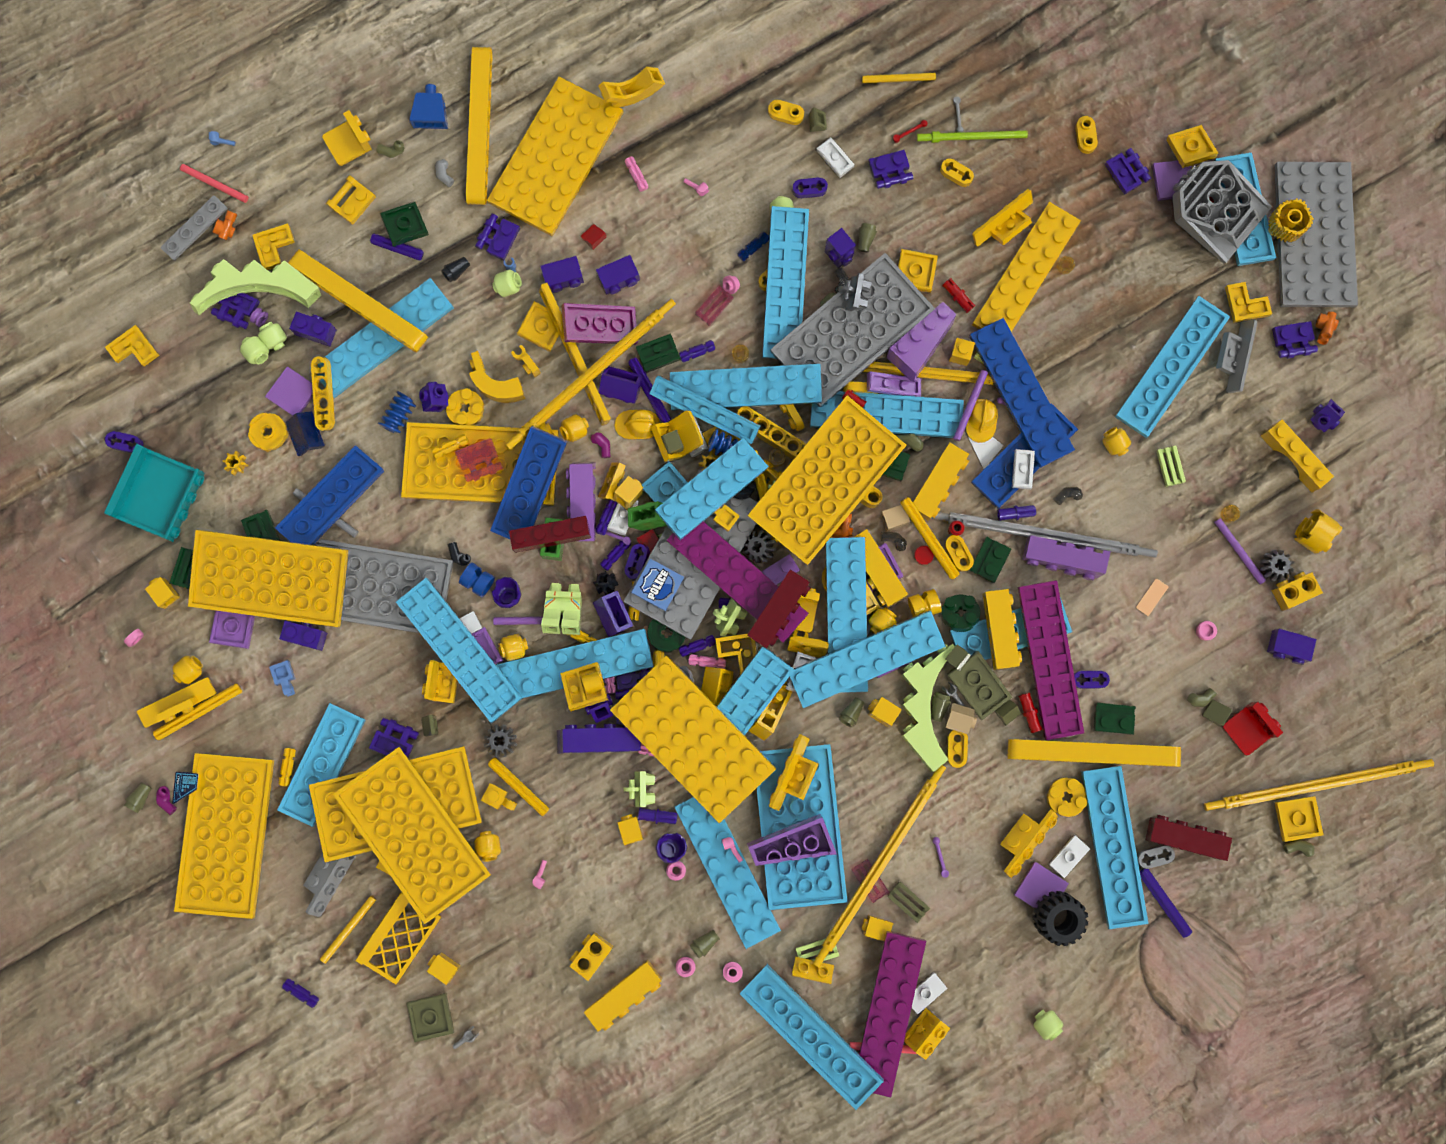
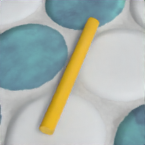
M936 73L862 76V83L936 80Z
M369 896L321 956L320 960L326 964L375 903L376 899L373 896Z

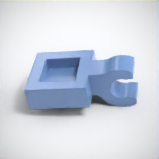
M286 660L270 666L274 684L282 686L285 696L294 695L295 690L290 681L294 680L295 676L290 661Z

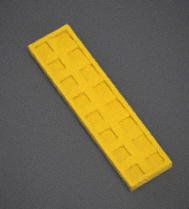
M1049 202L972 326L982 329L1004 318L1012 332L1081 220Z

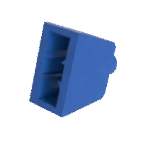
M426 84L425 93L415 94L410 115V123L413 128L448 129L445 100L441 93H436V85Z

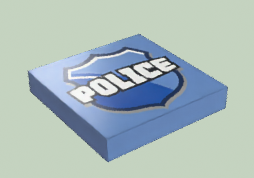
M650 559L631 593L666 612L684 577Z

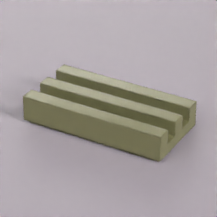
M901 882L887 896L916 923L930 909ZM901 887L907 894H909L916 902H918L923 907V910L921 911L918 907H916L909 899H907L900 891H898V889ZM896 893L918 913L917 917L894 898L893 895Z

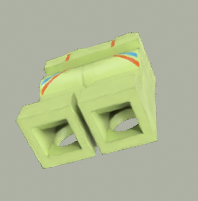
M551 583L549 591H546L544 614L541 623L542 632L560 634L562 628L563 634L580 635L582 596L579 585L570 584L568 592L561 591V584Z

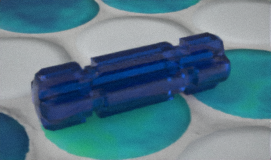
M762 232L758 235V238L756 237L748 243L745 249L742 248L737 253L740 260L745 261L749 258V255L754 254L760 249L762 244H766L769 241L768 234Z

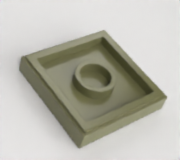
M447 993L407 1002L414 1043L454 1033Z

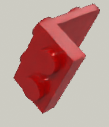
M1249 703L1222 726L1223 730L1244 755H1250L1270 738H1278L1283 734V731L1280 729V723L1276 719L1271 718L1267 713L1269 712L1267 707L1263 703Z

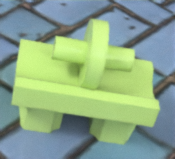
M731 598L727 606L723 605L721 610L714 609L713 614L716 616L714 621L717 624L716 628L723 637H726L727 634L736 635L739 626L737 623H734L735 619L743 620L748 613L733 598Z
M646 771L634 772V780H629V787L623 788V792L629 791V799H635V807H646V805L655 803V794L646 793V785L655 784V775L646 773Z

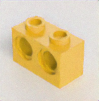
M1301 572L1293 576L1295 580L1291 582L1284 580L1276 584L1278 588L1271 590L1282 611L1323 593L1313 572L1308 574ZM1302 582L1307 584V590L1303 589ZM1285 590L1290 592V598L1285 596Z
M880 697L873 699L868 707L870 711L868 715L884 726L890 727L902 709L885 698Z
M596 932L592 936L588 934L581 943L584 945L583 949L580 952L576 950L570 958L572 964L569 967L587 981L590 980L614 947ZM591 943H600L601 951H592ZM582 958L587 959L589 967H580L579 960Z

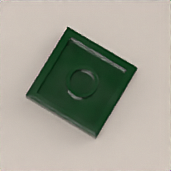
M416 202L380 213L393 247L429 235Z

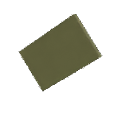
M979 651L973 653L960 670L953 668L947 673L971 708L975 710L980 720L985 719L1012 698Z

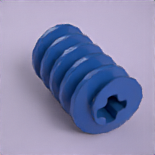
M397 391L396 393L399 397L394 396L392 399L395 403H389V407L392 410H385L388 417L382 416L381 419L384 423H377L392 433H401L397 427L405 426L402 419L409 420L405 415L406 413H413L409 407L416 408L411 398Z
M715 429L708 442V451L711 452L715 448L716 456L720 452L723 455L738 440L734 439L731 442L732 437L730 435L725 438L724 432L718 435V429Z

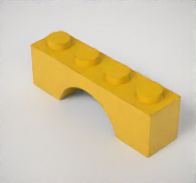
M1283 419L1261 435V438L1272 450L1284 454L1292 461L1299 472L1300 481L1311 493L1322 488L1334 477Z

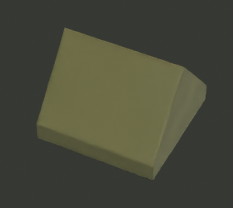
M815 107L809 113L810 132L827 130L825 112Z
M677 430L661 436L668 454L683 451L684 446Z
M957 644L945 660L960 670L971 655Z
M1008 700L994 711L1005 726L1021 714L1018 706L1011 700Z

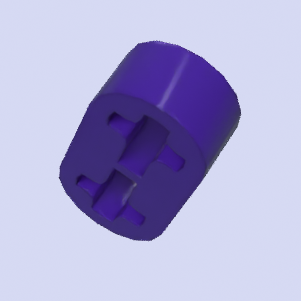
M819 177L799 179L794 182L792 192L795 197L801 199L821 197L826 194L828 184L825 179ZM817 184H820V186L822 187L821 191H818V188H815ZM801 185L804 188L803 192L799 191L798 186Z
M112 431L105 437L106 445L118 451L132 453L135 446L131 447L127 445V442H136L141 446L144 445L140 438L121 432ZM117 438L121 440V443H113L111 440Z
M636 544L632 547L625 566V574L628 578L637 579L650 555L647 545ZM642 548V552H644V555L639 556V553H637V549ZM636 565V570H638V573L633 574V571H631V567H635Z
M1078 671L1074 673L1076 688L1078 689L1105 688L1110 682L1109 675L1104 671ZM1100 674L1101 678H1104V682H1101V685H1099V682L1093 681L1092 678H1097ZM1080 675L1082 678H1088V681L1082 682V685L1076 681V678L1080 677Z

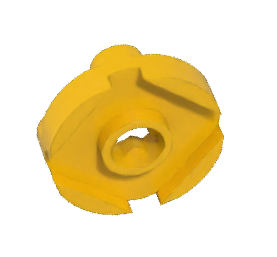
M465 388L454 392L449 397V406L446 407V413L455 425L474 426L480 422L483 417L484 403L476 392ZM463 404L470 405L467 413L460 411Z
M260 413L250 421L248 437L251 443L259 449L267 452L275 450L282 446L288 438L286 423L276 414ZM265 428H268V429H271V428H272L271 435H269V436H268V435L264 436V435H263V434L265 433V430H264V429H265Z
M1057 779L1051 784L1047 793L1048 805L1060 816H1076L1087 805L1085 788L1076 779ZM1064 792L1072 795L1069 803L1067 800H1062Z

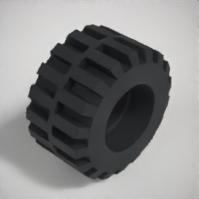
M1051 891L1049 896L1043 895V900H1038L1036 903L1038 904L1037 908L1034 907L1033 909L1035 915H1032V919L1035 921L1034 926L1037 931L1057 946L1061 944L1068 946V943L1074 944L1076 939L1080 940L1082 938L1081 934L1086 932L1085 926H1088L1089 922L1086 920L1088 913L1085 911L1084 905L1068 893H1063L1062 891H1056V893ZM1063 910H1067L1065 921L1061 925L1054 927L1056 915Z

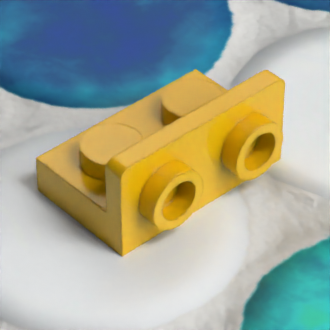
M925 1008L907 1031L904 1042L926 1060L940 1041L945 1038L950 1028Z

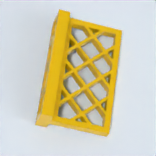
M400 892L355 960L361 965H366L394 984L398 983L442 917L438 914L434 917L435 920L431 925L423 926L418 914L406 916L405 907L409 901L402 892ZM419 917L420 927L409 929L407 919ZM405 920L406 930L395 933L394 923ZM421 930V941L412 943L410 932ZM407 933L409 944L398 946L396 936ZM393 936L395 947L384 949L382 943L384 938ZM410 947L411 956L400 960L398 949ZM396 950L398 961L386 963L385 952ZM382 953L384 964L374 965L369 962L373 955ZM399 965L400 972L396 978L388 974L387 966Z

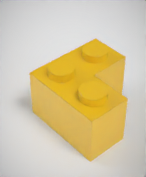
M748 634L715 638L718 658L738 655L740 674L757 654L756 641L747 636Z

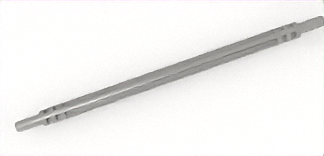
M938 512L935 517L938 520L948 521L950 524L953 521H960L967 527L1024 537L1032 535L1056 540L1059 543L1067 542L1076 546H1087L1126 555H1143L1156 558L1158 550L1142 548L1136 544L950 512V514Z

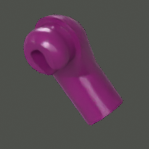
M600 432L592 434L591 442L601 447V458H610V441Z
M166 786L159 787L156 793V803L165 812L172 815L177 810V807L170 802V790Z

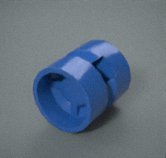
M472 562L462 573L459 584L467 589L472 588V592L482 598L493 585L495 576L487 571L482 572V568Z

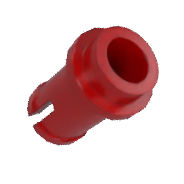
M847 390L842 397L844 399L846 396H849L862 408L867 402L854 394L853 390Z
M953 521L949 525L948 534L961 535L965 529L963 523Z

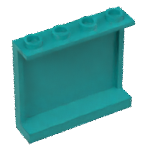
M136 444L104 514L174 542V539L180 534L182 522L188 517L190 505L196 499V492L204 482L205 473L197 468L195 469Z

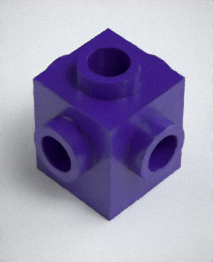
M433 381L426 383L420 389L419 399L422 402L423 412H441L449 406L448 392L446 391L445 384H438Z
M1330 399L1324 405L1319 404L1312 411L1314 414L1310 420L1318 430L1321 429L1323 432L1329 428L1333 430L1339 425V420L1345 411Z
M607 694V701L585 707L587 714L592 715L595 723L614 716L610 711V706L613 705L609 694Z

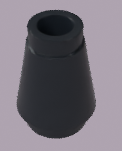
M462 257L444 265L441 272L447 281H456L470 266V263L465 257Z

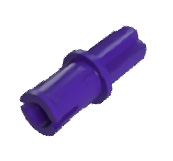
M1015 505L1013 508L997 510L999 521L1019 520V518L1036 516V507L1034 505L1022 507Z
M639 808L638 820L652 821L655 824L658 822L676 824L678 815L675 812L659 811L658 808L657 810Z

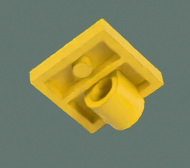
M598 662L560 673L570 711L608 700Z

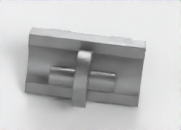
M858 273L857 276L851 277V281L846 280L845 286L839 287V292L844 294L843 300H847V311L855 309L864 310L867 308L868 299L860 296L861 291L869 292L871 281L864 279V274Z

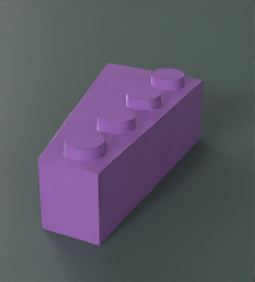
M942 302L933 312L889 348L887 359L914 383L927 361L952 327L956 313Z
M596 462L571 463L569 468H566V479H570V487H567L566 491L567 499H570V506H567V517L586 516L590 528L591 538L580 541L596 540V514L594 513L596 497L593 494L596 486L593 469H596Z
M1030 535L1026 541L1022 560L1027 561V564L1031 566H1038L1040 564L1046 566L1045 569L1057 571L1059 569L1063 570L1064 574L1071 576L1079 574L1083 575L1084 579L1093 581L1106 574L1111 551L1103 550V553H1097L1092 547L1086 546V548L1080 547L1077 549L1072 543L1062 542L1058 545L1056 540Z
M820 814L747 843L755 866L810 857L815 858L824 855H837L823 817Z

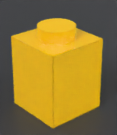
M956 338L949 362L967 366L971 360L975 342Z
M628 476L614 492L613 500L628 510L640 498L644 487H642L640 481Z
M162 577L154 578L149 582V586L145 588L160 608L166 609L180 598L173 586L169 584V581Z
M630 814L621 817L622 821L617 822L624 845L644 839L638 817H633Z
M868 915V918L863 920L861 930L864 931L863 934L867 937L885 941L886 932H891L893 923Z
M441 952L437 956L433 955L427 964L430 966L427 972L447 985L451 982L461 965Z

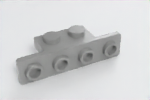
M212 196L161 246V249L173 260H176L227 210V207L216 196Z
M1255 319L1241 322L1238 336L1231 332L1223 334L1216 369L1230 375L1226 389L1228 393L1243 391L1256 332L1257 320Z
M322 852L303 885L315 894L305 911L307 914L321 917L356 855L325 863Z

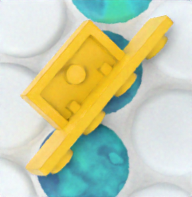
M1027 189L1018 195L1016 199L992 216L981 227L977 228L972 234L974 244L978 247L992 236L1002 245H1005L1032 223L1031 218L1022 211L1033 203L1031 190Z
M206 677L137 710V714L145 728L162 720L167 723L175 719V714L181 711L184 715L194 710L193 706L216 695V691L209 677Z
M799 734L798 738L795 739L791 755L786 759L785 769L778 778L776 790L770 797L769 807L777 811L780 810L787 793L804 800L819 765L803 757L810 740L804 735Z
M1050 809L1040 824L1023 813L1000 845L1015 856L1004 870L1007 876L1012 878L1021 871V865L1033 855L1037 844L1043 842L1047 831L1055 826L1058 818L1055 811Z

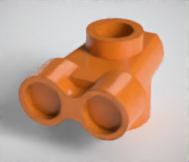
M227 210L225 220L217 219L212 233L219 235V238L226 241L228 237L232 239L235 231L232 225L235 223L237 214Z
M1328 312L1327 315L1320 313L1315 327L1321 329L1317 342L1321 345L1328 343L1333 331L1338 326L1339 320L1336 319L1337 314L1335 312Z
M849 514L832 535V538L852 537L853 528L850 527L852 514Z

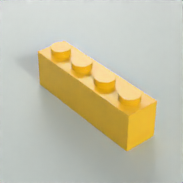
M950 442L913 501L921 516L927 521L931 517L935 519L940 511L938 505L941 501H946L950 494L947 490L950 485L955 486L959 479L957 475L959 470L964 471L969 463V460H967L969 453Z
M868 529L856 535L855 537H865L866 574L869 578L867 582L872 590H877L879 594L877 598L881 605H886L889 608L907 597L908 593Z
M1009 589L984 592L982 597L993 670L1019 667L1022 662V655L1017 649L1019 635L1014 629L1016 615L1012 613L1011 609L1013 596L1011 593L1009 594Z
M647 960L585 1009L584 1014L598 1032L601 1029L606 1031L614 1024L612 1020L617 1016L622 1018L630 1011L628 1008L632 1004L636 1006L645 999L644 995L647 992L653 993L660 988L662 978L649 960Z

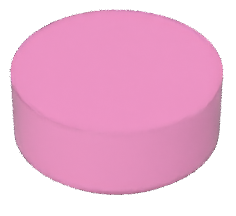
M1204 621L1196 627V634L1201 640L1208 641L1216 636L1217 627L1210 621Z
M136 629L126 637L124 643L128 647H132L143 638L144 633L140 629Z

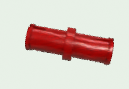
M949 278L942 285L953 297L952 300L956 301L966 313L976 306L966 296L964 289L961 290L952 278Z
M1030 692L1019 695L1018 697L1024 711L1022 715L1026 717L1030 733L1041 731L1042 727L1037 716L1038 710L1034 707Z

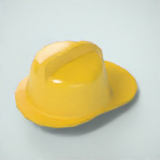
M978 399L966 425L968 437L978 443L989 441L996 431L998 409L990 400Z
M627 410L618 415L614 425L618 435L624 439H650L654 437L651 427L660 422L657 415L652 411Z

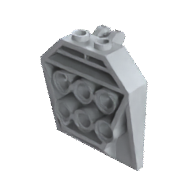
M1229 160L1202 162L1198 166L1193 165L1186 173L1187 175H1183L1180 178V182L1176 183L1173 187L1175 191L1172 195L1175 222L1225 264L1272 206ZM1221 182L1224 183L1225 189L1222 188ZM1209 196L1213 198L1214 203L1209 200ZM1238 197L1241 198L1242 204L1238 201ZM1197 210L1201 211L1202 217L1198 215ZM1226 211L1230 213L1231 218L1226 215ZM1214 225L1219 227V232L1215 230Z

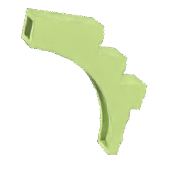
M223 259L212 268L213 280L207 282L205 288L193 296L190 305L195 313L201 315L210 306L239 293L269 292L284 295L309 308L321 296V293L316 284L285 260L281 264L276 265L271 273L255 260L245 265L242 272H240Z
M945 644L946 647L937 651L939 655L934 659L930 656L922 663L924 667L918 662L914 665L911 662L902 669L905 673L901 676L916 693L913 695L911 692L903 699L905 703L901 705L916 723L915 725L910 723L903 729L905 733L902 735V738L930 772H934L949 760L940 748L933 731L930 701L937 676L947 661L945 660L946 657L955 648L954 644L949 646Z

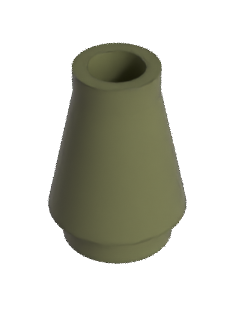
M862 223L861 227H859V251L869 252L877 233L875 225Z
M935 692V696H932V720L942 722L951 703V696Z
M855 697L840 713L839 720L846 726L853 727L854 724H857L865 703Z
M141 782L125 799L126 803L124 806L136 813L140 809L143 810L152 788Z
M712 930L693 940L690 947L698 958L705 957L720 938Z

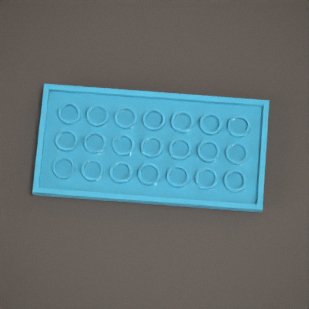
M831 745L806 747L803 757L818 763L817 770L804 800L787 793L779 811L769 807L770 797L776 790L778 778L783 773L786 759L791 755L793 748L760 751L776 768L756 788L761 837L820 814L823 817L837 855H824L815 858L810 857L765 864L769 910L846 903L847 893Z

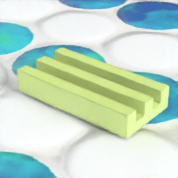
M1177 446L1158 449L1156 453L1165 486L1169 487L1185 483L1186 480ZM1170 452H1172V456H1173V459H1174V463H1175V467H1176V471H1177L1179 480L1177 479V475H1176V472H1175V468H1174V464H1173V460H1172V457H1171V453H1170ZM1163 453H1165L1167 457L1169 470L1171 472L1173 480L1172 482H1170Z
M825 939L797 947L798 957L805 959L818 955L821 949L803 955L801 951L822 945ZM836 946L833 949L834 953L828 954L824 961L839 956Z

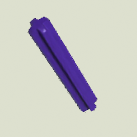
M636 357L628 361V364L633 373L643 375L641 387L661 423L671 421L661 400L650 395L653 386Z
M1142 869L1140 871L1142 881L1183 938L1190 936L1192 929L1149 869Z

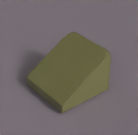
M1211 700L1202 716L1217 726H1223L1233 710L1215 700Z
M428 715L422 717L424 736L438 735L436 716Z

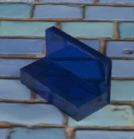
M312 411L295 413L286 421L297 456L304 455L308 450L321 449L325 446L320 431L315 425Z

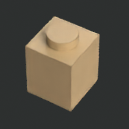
M901 505L884 510L880 514L886 532L910 523V518Z
M952 703L946 720V728L969 734L970 728L974 729L977 717H974L975 710Z

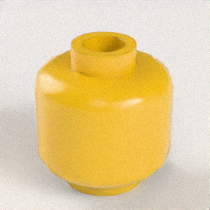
M574 414L561 421L559 430L564 440L575 442L587 435L589 425L584 417L581 418L579 415Z
M1114 427L1103 434L1102 443L1110 455L1118 454V456H1122L1129 451L1128 447L1131 445V440L1124 429Z
M886 607L884 609L878 608L868 620L871 626L870 631L876 634L897 625L895 619L897 616Z
M519 634L502 637L501 642L498 643V649L502 658L512 661L525 656L528 644L525 638L522 639Z
M183 656L173 665L172 670L174 674L172 676L178 683L191 684L201 676L203 665L195 656Z
M484 831L474 840L475 852L483 862L496 860L497 856L500 855L501 846L498 835L492 834L491 831Z

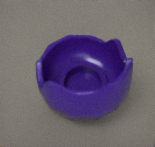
M503 577L495 582L496 586L492 591V597L499 607L511 608L520 601L521 589L513 578Z
M666 833L658 839L655 850L657 856L663 862L675 863L685 855L687 844L679 833Z

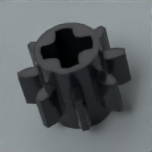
M606 571L599 575L597 574L596 581L593 582L598 594L603 592L605 595L615 592V586L619 585L614 573L609 575Z

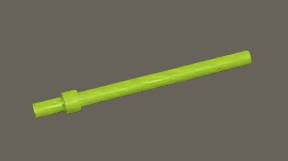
M932 131L931 133L917 134V141L939 143L940 141L1027 138L1028 131L959 133Z

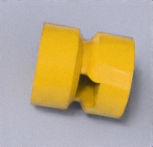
M934 589L923 592L922 596L916 594L908 597V604L913 617L929 610L933 615L942 612L938 595Z

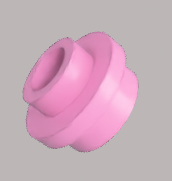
M731 275L724 277V290L728 294L736 293L740 287L737 277Z
M680 861L669 863L666 873L670 879L677 881L685 876L686 868ZM674 867L680 869L678 874L673 873L672 869Z
M690 957L680 958L676 963L677 973L682 977L691 976L695 971V962ZM682 964H689V969L683 970Z
M729 962L724 966L723 976L728 982L733 983L741 979L743 971L738 963ZM730 969L737 971L735 976L729 974Z

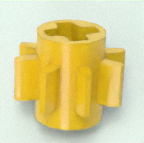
M235 451L234 454L227 453L226 460H222L227 465L224 470L227 472L231 470V474L236 476L237 472L244 473V468L249 466L244 461L247 457L244 455L240 456L238 451Z
M712 452L707 457L702 455L703 462L698 463V466L703 467L701 471L707 468V462L712 463L719 456L713 457Z

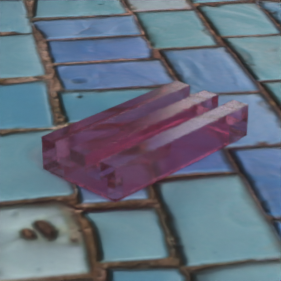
M719 285L695 312V315L710 326L732 302L734 297ZM720 292L723 293L718 298V300L710 307V309L703 315L702 312L715 299V297ZM727 297L726 301H725V302L718 308V310L708 319L707 317H708V316L715 310V308L724 300V298Z
M868 859L851 869L860 884L863 880L857 870L860 869L864 876H866L867 871L863 866L867 865L869 870L872 867ZM880 877L877 882L883 891L880 893L874 884L873 890L877 895L873 897L871 892L868 894L872 903L889 893Z

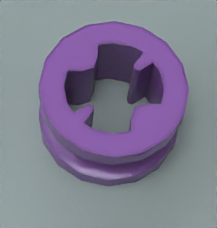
M261 308L255 309L250 316V321L258 327H261L268 319V313L263 312Z

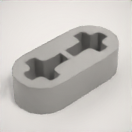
M1165 845L1146 849L1137 854L1138 865L1146 869L1168 864L1175 857L1174 850ZM1163 849L1164 851L1169 852V855L1166 856V860L1163 857H1157V855L1163 853ZM1144 855L1148 857L1153 856V859L1148 860V864L1141 860L1144 858Z

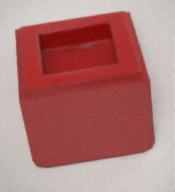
M595 224L580 236L593 250L607 238L606 233Z

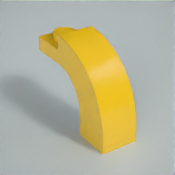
M645 67L639 74L627 81L620 83L603 81L598 87L606 102H611L613 107H625L653 95L665 85V82L658 68Z
M479 352L471 353L472 359L469 361L473 372H470L469 375L477 389L484 396L501 403H513L526 399L518 377L506 381H497L490 378L486 374Z

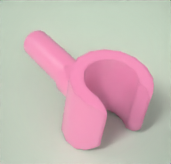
M685 178L684 183L695 189L699 196H704L709 192L706 183L702 182L698 186Z
M731 837L722 839L724 849L731 848L738 862L743 861L736 850L733 839Z
M542 860L539 871L532 881L533 886L541 889L546 881L541 878L547 863Z

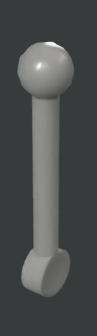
M955 97L953 103L956 105L957 133L964 131L961 126L960 97Z

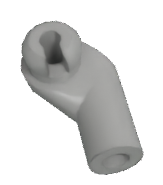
M444 159L438 160L435 164L436 177L446 186L451 187L454 179L446 174L448 162Z

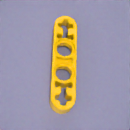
M318 356L311 361L315 425L319 430L329 431L335 425L331 363L326 357ZM324 363V367L319 368L318 364ZM318 373H325V376H318ZM321 379H324L326 382V387L323 390L318 386V382ZM322 398L327 400V406L324 409L320 406ZM328 420V424L324 425L322 421Z

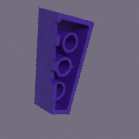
M596 724L584 725V728H577V725H565V729L557 730V754L641 751V742L624 724L623 728H616V724H604V728H596Z

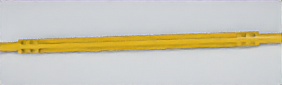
M670 299L659 310L653 311L522 426L518 433L505 444L506 448L511 450L522 439H526L531 426L539 428L662 320L664 318L663 315L676 305L674 300Z
M873 362L862 371L905 376L892 363ZM924 367L917 377L976 383L980 372ZM988 373L984 384L993 385L994 382Z
M1432 759L1417 762L1407 761L1223 797L1222 800L1204 803L1205 811L1219 808L1229 809L1413 773L1418 769L1433 767L1434 761Z
M941 765L935 770L930 780L927 779L826 937L821 951L812 963L818 968L829 951H833L938 786L937 782L944 773L945 766Z

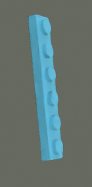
M661 376L656 377L650 391V395L683 411L690 410L693 416L740 439L744 438L750 444L754 442L760 425Z

